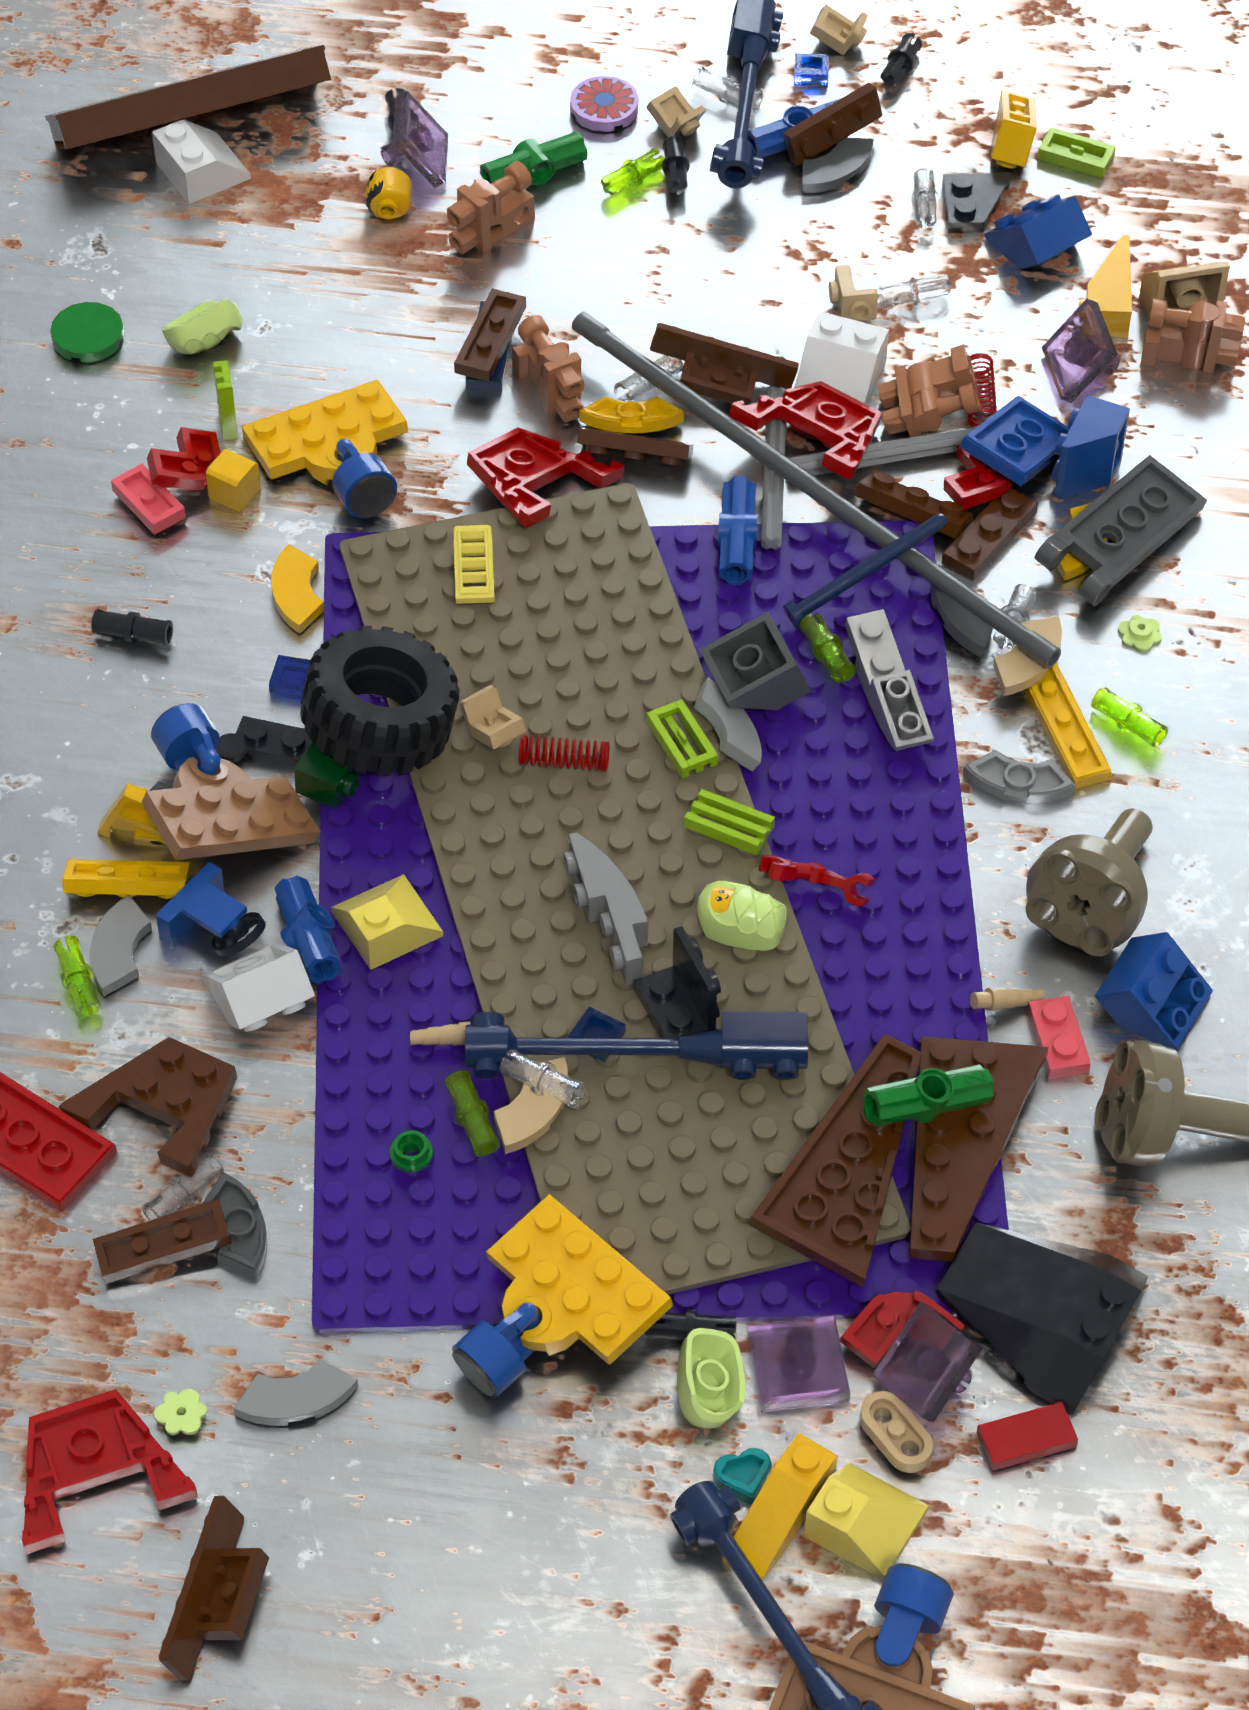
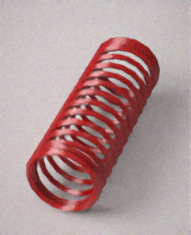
M975 353L969 357L971 362L981 358L990 361V363L985 361L972 363L973 365L978 363L989 365V367L977 366L974 369L986 368L983 371H975V375H979L976 376V379L988 378V380L976 382L977 384L989 383L988 385H978V389H989L978 390L977 393H990L988 395H978V398H990L988 400H979L980 403L990 402V404H980L981 411H979L990 414H968V423L971 427L979 426L972 419L977 422L985 421L978 420L973 415L988 417L997 412L994 361L991 356L985 353Z
M527 734L521 735L519 745L520 766H527L530 760L532 767L537 761L539 767L543 765V762L546 768L550 766V763H552L553 768L557 767L559 763V767L562 769L566 762V767L569 770L573 762L575 770L578 769L579 763L582 771L586 768V764L589 771L593 769V765L596 772L600 769L601 772L604 771L606 773L608 770L609 741L601 742L597 765V740L594 741L590 764L589 739L587 740L583 763V740L581 739L579 743L576 762V739L574 738L572 742L569 761V739L566 738L563 760L561 761L562 738L560 737L558 738L557 754L554 762L555 738L552 737L547 762V736L544 737L540 761V736H537L533 760V736H530L528 749Z

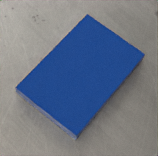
M1017 396L965 435L960 448L1019 486H1023L1059 457V455L1055 454L1058 439L1061 433L1068 434L1070 429L1024 398Z

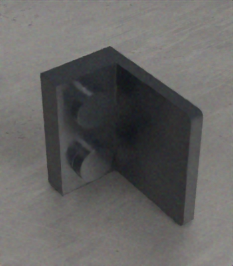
M683 926L674 928L673 966L634 980V990L660 1038H679V1036L716 1030V1018L720 1017L717 994L721 993V986L718 977L712 969H706L702 962L703 955L699 943L695 938L689 939Z

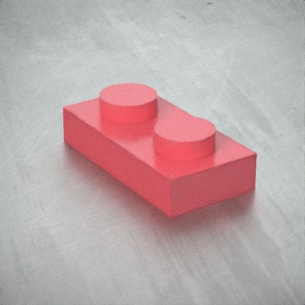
M143 463L111 480L112 491L154 535L186 518L185 507L166 487L152 485L150 472Z
M1069 995L1030 1001L1027 1012L1038 1046L1049 1047L1047 1058L1044 1062L1048 1079L1089 1073L1091 1062Z

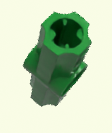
M579 131L541 144L536 139H526L515 147L512 154L481 164L480 175L482 179L491 184L505 176L504 170L507 166L515 161H520L529 170L532 177V185H542L553 177L556 170L587 160L588 150L585 146L584 138Z
M981 1065L946 1072L936 1068H928L922 1071L917 1078L868 1087L863 1093V1111L867 1121L872 1122L876 1127L911 1119L921 1123H928L935 1120L940 1113L989 1103L994 1097V1081L989 1070L982 1068Z

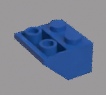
M1056 194L1043 201L1036 199L1021 207L1022 213L1016 216L1012 213L994 222L996 228L984 234L986 240L1016 267L1022 269L1045 262L1092 235V232L1076 195L1061 199L1060 194Z
M1087 395L1081 408L1075 407L1068 423V429L1070 430L1068 434L1061 433L1055 449V454L1059 455L1060 459L1057 460L1051 478L1053 481H1056L1054 497L1064 499L1110 485L1122 460L1130 408Z
M1163 932L1132 937L1098 989L1095 997L1118 1026L1152 1042L1177 1050L1212 994L1213 989L1170 934Z

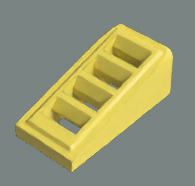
M490 525L455 526L453 528L456 604L495 602L492 527ZM462 556H485V557H464V558H462ZM486 570V571H480V572H462V571ZM486 583V586L463 587V584Z

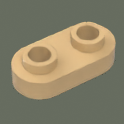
M877 1391L868 1395L862 1402L860 1411V1424L866 1434L896 1469L906 1473H915L926 1468L931 1461L933 1452V1439L929 1432L897 1395L887 1391ZM878 1416H885L890 1421L887 1423H879L875 1420V1418ZM912 1449L917 1454L915 1456H907L902 1451Z

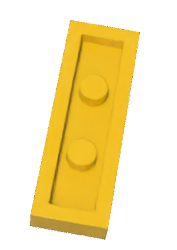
M68 859L62 878L63 893L76 894L81 897L110 894L122 898L128 895L130 897L150 895L163 899H172L190 881L191 868L190 862Z

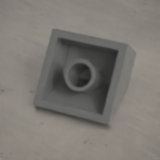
M769 612L699 649L729 707L779 710L811 692L807 681Z

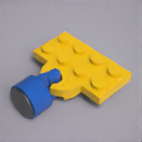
M378 379L241 426L243 438L271 480L306 468L316 480L325 485L330 480H333L332 484L335 493L348 512L358 518H369L382 513L392 504L396 497L397 482L382 459L378 457L376 443L408 433V423Z
M549 1194L486 1251L489 1261L513 1281L507 1288L502 1303L504 1319L496 1327L485 1321H480L452 1347V1356L460 1370L480 1391L488 1396L498 1397L526 1371L524 1360L535 1350L547 1352L548 1356L566 1350L575 1341L580 1339L610 1365L673 1306V1303L668 1294Z

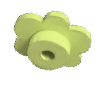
M1134 615L1130 621L1125 620L1118 625V632L1123 636V644L1134 646L1138 651L1147 652L1152 649L1153 644H1158L1162 640V634L1159 632L1160 623L1156 619H1145L1140 615Z
M185 1389L179 1395L176 1392L167 1393L164 1396V1403L155 1409L154 1416L159 1424L165 1425V1430L168 1434L176 1435L181 1431L184 1434L192 1435L200 1430L201 1419L206 1416L207 1407L205 1404L200 1403L199 1394L195 1390Z

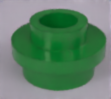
M418 1131L402 1132L396 1137L390 1147L391 1162L397 1169L404 1172L413 1173L421 1171L431 1163L433 1158L431 1142ZM408 1152H416V1153H418L417 1155H414V1156H407V1155H405V1154L408 1153Z

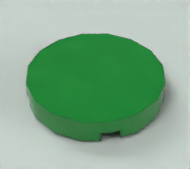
M82 302L65 308L53 319L50 330L54 348L61 356L71 360V357L80 358V362L85 363L104 360L114 354L119 349L122 338L124 339L125 334L120 314L112 307L98 302Z

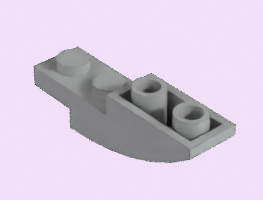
M884 609L847 617L845 627L856 656L855 669L873 714L888 742L895 751L932 743L934 737L910 670L905 671Z
M577 832L569 834V851L563 852V861L567 875H574L576 884H573L576 905L578 908H585L589 923L600 921L603 936L611 937L613 943L610 946V957L614 970L621 969L626 985L634 984V980L642 978L643 957L639 947L648 946V920L642 904L626 877L611 859Z

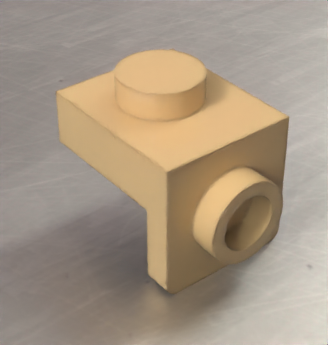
M825 4L819 11L809 34L844 55L851 45L858 47L868 31L864 28V24L869 15L862 12L853 22Z
M677 86L654 98L646 106L667 137L679 136L680 134L684 137L691 135L701 126L699 120L706 112L702 105L693 109Z
M850 265L835 266L834 281H829L828 291L830 303H836L839 316L856 321L875 319L878 306L877 289L856 290Z
M492 685L485 687L460 702L470 736L493 750L511 744L514 738L527 732L523 718L502 706L497 688Z

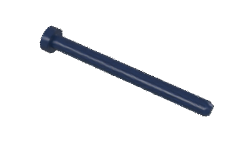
M943 514L932 516L796 604L791 600L783 605L787 617L797 629L806 624L805 617L944 528L947 524L946 517Z

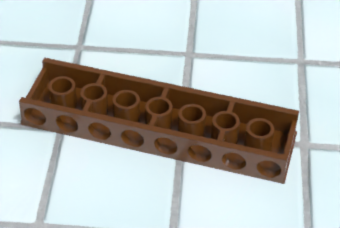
M319 45L299 49L46 115L45 118L49 122L56 150L62 148L66 150L329 81L331 76L324 53L325 46Z

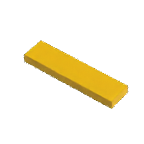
M1056 662L1048 669L1043 679L1024 691L1066 775L1076 785L1075 789L1111 780L1112 770Z

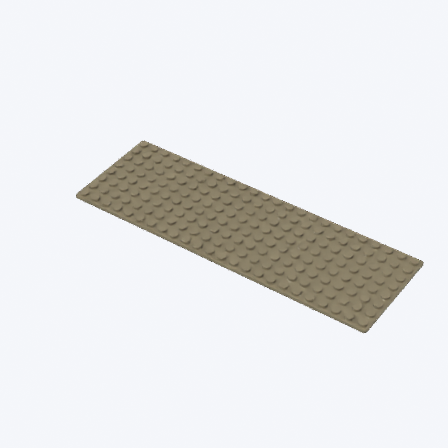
M624 483L544 499L551 503L549 517L528 528L522 526L510 511L504 507L341 541L340 552L363 626H372V629L381 630L382 626L392 627L394 632L403 634L404 631L415 634V639L421 642L425 639L434 646L435 653L441 652L450 663L449 667L453 668L458 679L457 685L460 689L459 701L449 741L445 744L442 753L435 759H432L431 763L420 769L414 766L413 771L409 773V777L481 1011L494 1012L504 1016V1025H509L517 1038H660L634 990V984L626 985L621 969L615 971L610 957V946L613 945L611 937H604L600 921L589 923L585 908H578L573 893V884H576L574 875L568 876L566 873L563 852L569 851V834L577 832L598 847L621 870L642 904L648 920V946L639 947L643 957L642 977L673 966L674 928L683 926L689 939L695 938L699 943L703 955L702 962L706 969H712L720 982L721 993L717 994L720 1017L716 1018V1030L721 1029L722 1011L808 1012L807 1069H799V1076L792 1080L776 1079L773 1076V1069H756V1077L748 1080H738L731 1077L730 1069H722L721 1066L679 1058V1056L516 1055L508 1068H500L510 1103L520 1094L525 1082L524 1066L565 1057L568 1068V1094L564 1108L560 1110L558 1116L550 1125V1129L542 1137L524 1147L540 1202L550 1194L668 1295L812 1261V1259L750 1226L751 1216L853 1078L854 1072L783 882L771 880L767 877L768 873L758 870L762 855H772L767 840L758 856L684 828V816L687 812L691 811V805L694 800H698V793L701 789L753 809L755 807L739 764L720 752V740L712 724L694 708L700 687L705 682L706 676L635 486L631 483ZM490 525L492 527L495 602L456 604L453 528L455 526ZM462 556V558H464V557H485V556ZM486 570L462 571V572H480V571H486ZM486 583L463 584V587L486 586ZM492 685L497 688L502 706L523 718L527 731L523 734L528 736V749L530 736H533V760L537 736H540V761L544 737L547 736V762L552 737L555 738L554 762L557 754L558 738L560 737L562 738L561 761L563 760L566 738L569 739V761L572 742L574 738L576 739V762L579 743L581 739L583 740V763L587 740L589 739L590 764L594 741L597 740V765L601 742L609 741L608 770L606 773L604 771L601 772L600 769L596 772L593 765V769L589 771L586 764V768L582 771L580 763L578 769L575 770L573 762L569 770L566 767V762L562 769L559 767V763L555 768L552 767V763L546 768L544 762L539 767L537 761L532 767L530 760L527 766H520L519 745L521 735L514 738L511 744L493 750L470 736L460 702L485 687ZM385 697L388 707L403 706L397 701ZM681 699L718 754L717 766L710 768L709 764L704 765V771L696 773L695 770L689 771V776L683 779L646 723V712ZM676 713L672 714V717L686 735L697 756L701 755L702 753ZM660 719V721H661L662 724L664 725L665 729L667 730V732H668L669 735L671 736L672 740L674 741V743L676 744V746H677L678 749L680 750V752H681V754L683 755V757L685 758V760H688V759L686 758V756L684 755V753L682 752V750H681V748L679 747V745L677 744V742L675 741V739L673 738L672 734L670 733V731H669L668 728L666 727V725H665V723L663 722V720ZM700 815V817H703L705 819L722 825V823L719 821ZM739 829L736 830V831H739V832H741V833H744V834H747V835H749V836H752V837H754V838H757V836L752 835V834H749V833L744 832V831H742V830H739ZM715 881L751 886L761 893L769 894L784 904L787 909V919L784 934L779 945L771 950L758 951L724 945L707 938L697 915L698 897L705 886ZM893 1177L891 1178L875 1245L905 1239L911 1232V1225Z

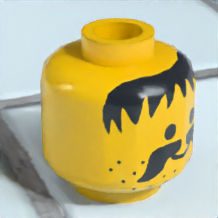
M384 167L371 173L367 180L365 196L366 207L369 212L378 218L389 220L398 219L407 214L411 206L412 182L409 176L395 167Z

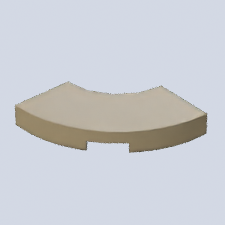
M1059 616L1021 623L1060 649L1062 626ZM1018 645L1009 653L994 657L993 667L1004 696L1033 686L1043 679L1048 671L1044 666L1021 651Z
M565 1057L524 1066L525 1082L520 1094L509 1105L494 1111V1121L505 1154L522 1149L542 1137L550 1129V1125L558 1116L560 1110L564 1108L568 1094V1068Z

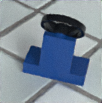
M210 861L156 914L159 939L173 946L197 923L215 934L212 940V947L219 956L233 955L250 946L263 933L266 923L259 913H246L247 906L224 892L222 869ZM256 925L252 932L248 934L245 938H243L248 933L249 929ZM226 937L227 947H220L221 942Z

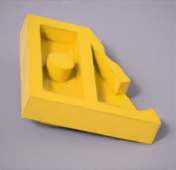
M127 783L102 818L97 833L102 836H110L112 829L133 831L134 840L158 841L166 844L142 804L144 795L149 790Z

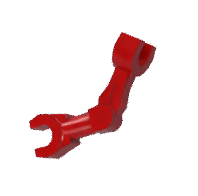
M762 855L758 869L760 872L768 873L767 877L771 880L802 879L816 884L824 883L843 889L846 900L853 906H864L870 900V898L858 894L857 884L861 883L865 886H870L875 882V878L868 873H859L846 878L827 870L824 865L819 863L791 862L788 859L773 855Z

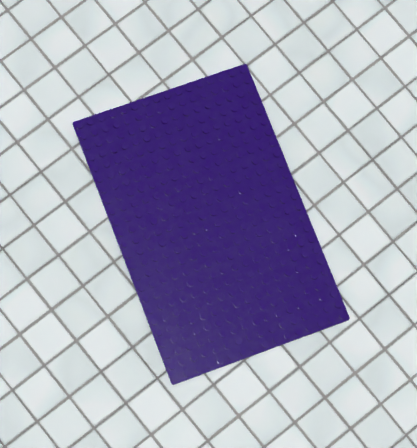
M913 520L877 521L898 537L903 536L920 525V523ZM846 522L782 523L781 547L777 550L772 548L766 550L761 545L762 524H757L756 548H753L752 579L743 582L742 585H730L726 580L719 578V525L650 526L706 679L709 677L715 681L699 649L769 612L811 689L810 693L779 710L743 708L759 736L762 757L760 764L753 772L739 764L755 809L775 817V826L767 839L773 856L797 863H819L824 865L827 870L846 878L859 873H868L875 878L873 885L857 884L858 894L870 898L869 903L864 906H853L846 900L843 889L824 883L816 884L802 879L782 881L854 1075L884 1034L920 1051L922 1036L988 1042L985 1008L973 1009L970 1005L971 993L983 992L943 624L938 609H934L930 595L931 583L899 560L894 559L805 617L806 624L797 629L787 617L783 605L791 600L796 604L882 548ZM380 532L330 533L325 537L323 643L333 636L337 639V634L345 630L352 629L353 632H356L358 628L363 626L340 552V542L345 539ZM933 535L914 546V548L936 563ZM884 609L905 671L910 670L934 737L932 743L895 751L888 742L873 714L855 669L856 656L845 627L847 617ZM375 694L356 695L368 703L388 707L385 696ZM367 771L366 774L361 775L359 786L352 798L347 797L338 809L331 808L322 803L320 806L319 905L332 916L335 922V927L330 931V936L339 955V965L342 971L333 981L327 980L317 984L312 1327L317 1333L472 1329L480 1321H485L496 1327L504 1319L502 1303L505 1292L513 1281L489 1261L486 1251L540 1203V1199L524 1148L505 1154L494 1121V1111L510 1104L501 1073L499 1072L498 1077L490 1079L476 1077L474 1075V1067H465V1045L422 1046L411 1045L410 1031L458 1024L459 1022H470L472 1015L482 1011L409 773L398 775L397 772H391L389 776H377V772ZM404 874L442 929L443 937L370 970L333 915L331 907ZM913 1119L906 1120L892 1174L910 1225L917 1122ZM410 1130L422 1133L428 1138L433 1147L431 1163L425 1169L413 1173L397 1169L390 1159L392 1142L399 1134ZM408 1152V1153H406L405 1155H407V1156H414V1155H417L418 1153H416V1152ZM1001 1158L988 1181V1187L983 1198L980 1199L972 1216V1222L959 1250L976 1222L1009 1230ZM910 1235L905 1239L874 1246L864 1288L812 1260L669 1294L673 1306L667 1311L668 1313L686 1314L687 1310H697V1315L736 1316L737 1322L856 1319L867 1304L881 1293L882 1295L892 1292H909L914 1294L916 1290L931 1298L951 1315L958 1316L935 1293L952 1262L909 1258Z

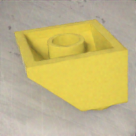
M404 874L331 907L333 915L370 970L443 937L442 929Z
M848 1463L828 1477L806 1511L804 1537L884 1580L888 1568L894 1566L928 1511L929 1505Z

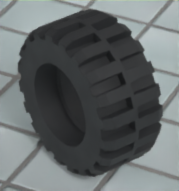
M362 626L356 632L348 629L337 634V639L334 636L321 644L320 649L314 652L307 670L300 710L301 721L305 725V732L312 742L316 741V747L325 756L330 754L333 756L335 763L342 767H345L346 764L355 768V772L362 774L371 771L377 772V776H389L391 772H397L398 775L413 771L414 766L420 769L431 763L432 759H435L442 753L445 744L449 741L459 701L460 689L457 685L458 679L453 668L449 667L450 663L441 652L435 653L434 646L425 639L421 642L415 639V634L404 631L403 634L394 632L392 627L382 626L381 630L372 629V626ZM356 695H381L393 699L403 706H378L368 703Z

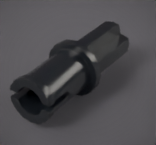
M905 34L898 47L889 53L888 63L880 75V78L884 81L882 84L888 88L889 85L897 87L905 73L912 70L914 58L922 48L920 37H917L912 45L911 41L915 34Z
M670 136L663 142L665 159L662 162V170L666 175L668 191L682 195L685 193L684 189L688 186L687 172L689 171L690 163L685 156V142L679 136Z

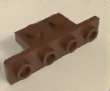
M664 323L657 324L650 346L652 352L684 360L679 380L699 395L731 404L742 400L745 405H749L756 382L777 388L783 387L785 390L792 388L799 368L798 362Z
M214 1496L209 1512L204 1520V1526L196 1550L191 1558L190 1567L180 1596L176 1601L167 1634L161 1645L159 1661L179 1680L191 1679L204 1640H242L269 1560V1556L261 1548H235L244 1522V1516L225 1496Z

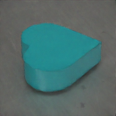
M749 1448L739 1456L727 1454L719 1457L713 1467L714 1483L719 1489L728 1485L736 1498L752 1505L771 1472V1458L768 1453L758 1448Z

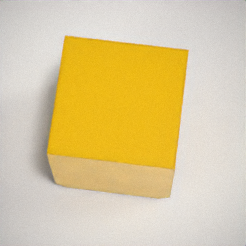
M224 449L207 468L206 479L209 499L239 513L261 489L258 463L228 449Z

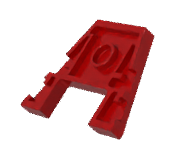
M819 381L786 389L783 396L777 398L761 395L757 403L745 405L742 400L734 402L731 405L729 416L755 431L779 418L791 424L794 430L808 433L822 441L823 445L831 448L824 453L821 466L851 480L879 426L882 412Z
M519 427L469 451L466 463L521 525L526 528L550 515L551 503L536 495L533 491L554 482L568 473H574L594 486L604 488L622 479L625 465L613 460L610 466L594 461L593 456H591L592 453L585 450L578 454L561 449L562 442Z
M117 1389L29 1417L26 1459L27 1482L26 1496H24L25 1516L24 1530H22V1543L25 1554L66 1541L54 1504L56 1499L138 1472L146 1473L158 1510L198 1498L195 1483L189 1476H185L173 1461L171 1454L164 1450L150 1434L147 1425Z

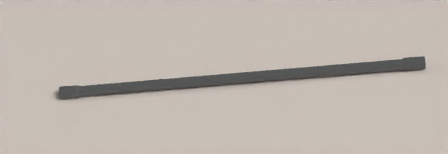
M582 311L574 318L572 329L595 346L607 351L883 549L900 538L617 337L607 326L593 316ZM914 547L896 558L1018 645L1021 651L1046 669L1051 668L1058 661L1061 649L1037 632L1026 628Z

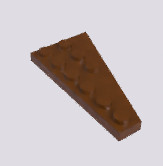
M887 1034L882 1036L751 1216L750 1226L864 1288L906 1121L878 1127L872 1122H868L863 1111V1093L868 1087L917 1078L922 1052Z
M922 1036L919 1075L928 1068H936L946 1072L981 1065L982 1068L989 1070L994 1081V1097L987 1104L940 1113L935 1120L928 1123L916 1122L909 1258L954 1261L972 1222V1216L988 1187V1181L994 1168L996 1169L1019 1119V1114L1026 1098L1029 1097L1037 1074L1047 1058L1049 1047Z

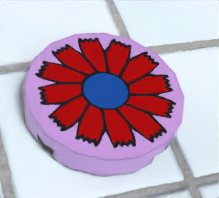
M598 76L586 79L572 90L570 97L571 114L573 113L576 121L581 126L592 131H614L615 126L622 124L624 128L630 125L637 117L639 109V97L636 89L627 81L617 77Z

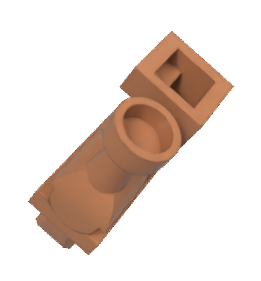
M515 161L507 166L504 170L505 176L491 184L484 179L478 178L474 179V183L470 186V191L466 184L456 189L457 202L447 208V217L450 223L457 228L449 234V243L461 254L466 253L473 247L484 254L491 249V245L498 243L535 219L534 196L525 190L532 185V177L529 170L520 161Z
M1153 298L1140 365L1155 367L1156 360L1180 363L1190 369L1203 368L1202 372L1213 374L1216 363L1235 366L1240 342L1221 338L1241 341L1246 316L1226 313L1228 304L1226 301L1217 300L1216 305L1205 302V300H1199L1188 310L1167 308L1166 300Z
M532 315L527 317L518 327V334L524 343L512 347V370L519 379L529 376L538 389V398L543 404V410L547 416L558 413L564 422L579 418V410L584 408L581 402V392L584 390V379L581 376V357L577 351L569 355L568 343L558 342L554 344L548 337L549 326L542 316Z
M964 344L950 348L951 356L930 363L918 362L907 369L905 365L894 368L896 379L878 385L880 399L884 408L900 404L899 407L882 412L883 422L889 435L908 430L910 437L922 435V432L938 430L943 416L964 409L966 414L981 411L974 366Z

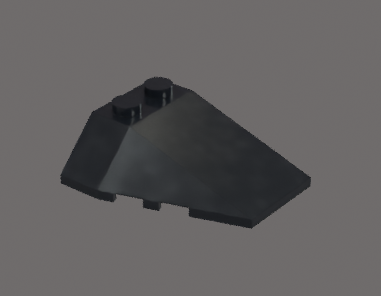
M976 1222L935 1293L973 1332L978 1330L995 1348V1355L1003 1363L1007 1360L1025 1379L1023 1383L1032 1393L1051 1404L1062 1401L1066 1412L1073 1415L1149 1276L1110 1254Z

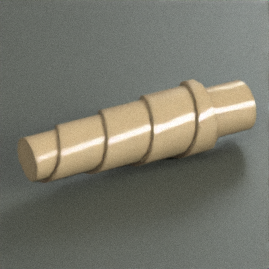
M987 987L984 992L971 993L970 1005L973 1009L985 1008L987 1011H998L1027 1006L1030 1001L1043 1000L1045 993L1043 989Z
M459 1022L458 1024L410 1031L411 1045L422 1046L465 1045L466 1025H470V1022Z

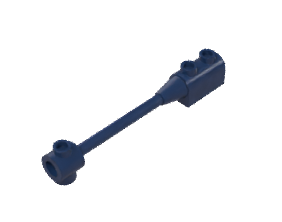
M737 0L732 15L726 55L741 58L743 69L734 137L723 145L715 144L709 172L717 173L720 182L729 188H743L752 181V178L759 180L762 170L763 159L756 157V150L747 141L756 75L770 51H777L781 36L779 30L784 12L776 10L774 0Z
M722 1011L721 1029L679 1036V1038H517L510 1026L504 1025V1016L494 1012H480L472 1015L470 1025H466L465 1067H474V1075L484 1079L498 1077L500 1068H508L516 1055L679 1056V1058L721 1066L722 1069H730L731 1077L738 1080H748L756 1077V1069H773V1076L776 1079L792 1080L799 1076V1069H807L808 1012Z
M702 1481L686 1489L675 1503L676 1510L669 1514L678 1534L687 1546L696 1541L704 1547L717 1545L803 1675V1681L817 1710H879L873 1700L862 1705L858 1697L852 1696L831 1674L818 1665L732 1536V1532L738 1524V1519L734 1513L741 1510V1506L730 1487L726 1485L718 1490L712 1481Z

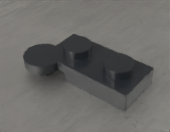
M243 716L236 733H228L220 737V743L216 752L220 758L232 763L241 760L246 754H250L253 760L294 769L312 741L304 728Z

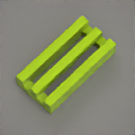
M1050 127L1038 148L1037 159L1104 178L1106 169L1108 170L1110 162L1115 157L1116 146Z
M228 360L213 362L223 441L238 439L233 387Z
M682 699L646 712L647 725L682 779L688 777L691 770H695L698 773L704 771V765L709 764L710 768L718 765L717 752ZM676 713L702 753L701 755L697 756L686 735L672 717V714ZM660 719L663 720V722L665 723L666 727L668 728V730L670 731V733L672 734L673 738L675 739V741L677 742V744L679 745V747L681 748L682 752L684 753V755L686 756V758H687L688 760H685V758L683 757V755L681 754L680 750L678 749V747L676 746V744H675L674 741L672 740L671 736L669 735V733H668L667 730L665 729V727H664V725L662 724V722L660 721Z
M701 789L698 793V800H694L692 803L691 811L687 812L684 816V828L758 856L775 826L774 816ZM700 815L719 821L722 823V825L705 819L703 817H700ZM736 830H742L744 832L757 836V838H754L752 836H749Z

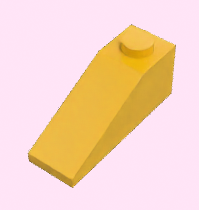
M1001 90L991 144V158L995 159L997 164L1006 168H1016L1017 165L1025 167L1037 130L1035 98Z
M1122 235L1088 283L1086 299H1079L1078 321H1084L1085 336L1128 338L1132 316L1130 235Z
M801 1433L796 1435L773 1467L734 1535V1539L762 1581L804 1525L806 1511L828 1477L836 1472L837 1455ZM723 1556L722 1560L728 1563L725 1557Z

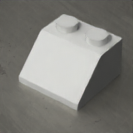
M185 119L152 131L156 164L188 204L251 179L249 171L217 132Z
M819 311L807 336L794 387L822 381L867 405L887 359L889 329Z
M276 942L201 975L205 986L228 1024L237 1029L244 1028L245 1032L263 1027L268 1023L267 1017L278 1012H282V1015H287L301 1010L306 1006L304 1001L315 996L298 950Z

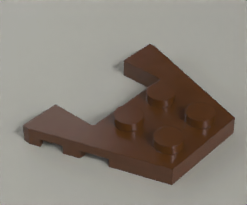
M168 1037L67 1099L59 1108L93 1130L119 1102H122L178 1128V1131L157 1153L161 1164L188 1177H192L198 1167L197 1158L201 1149H206L210 1141L209 1131L216 1117L220 1118L238 1077L235 1066Z

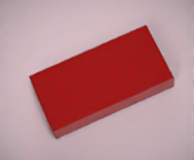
M1062 1401L980 1424L977 1427V1435L992 1471L1077 1447L1078 1437Z

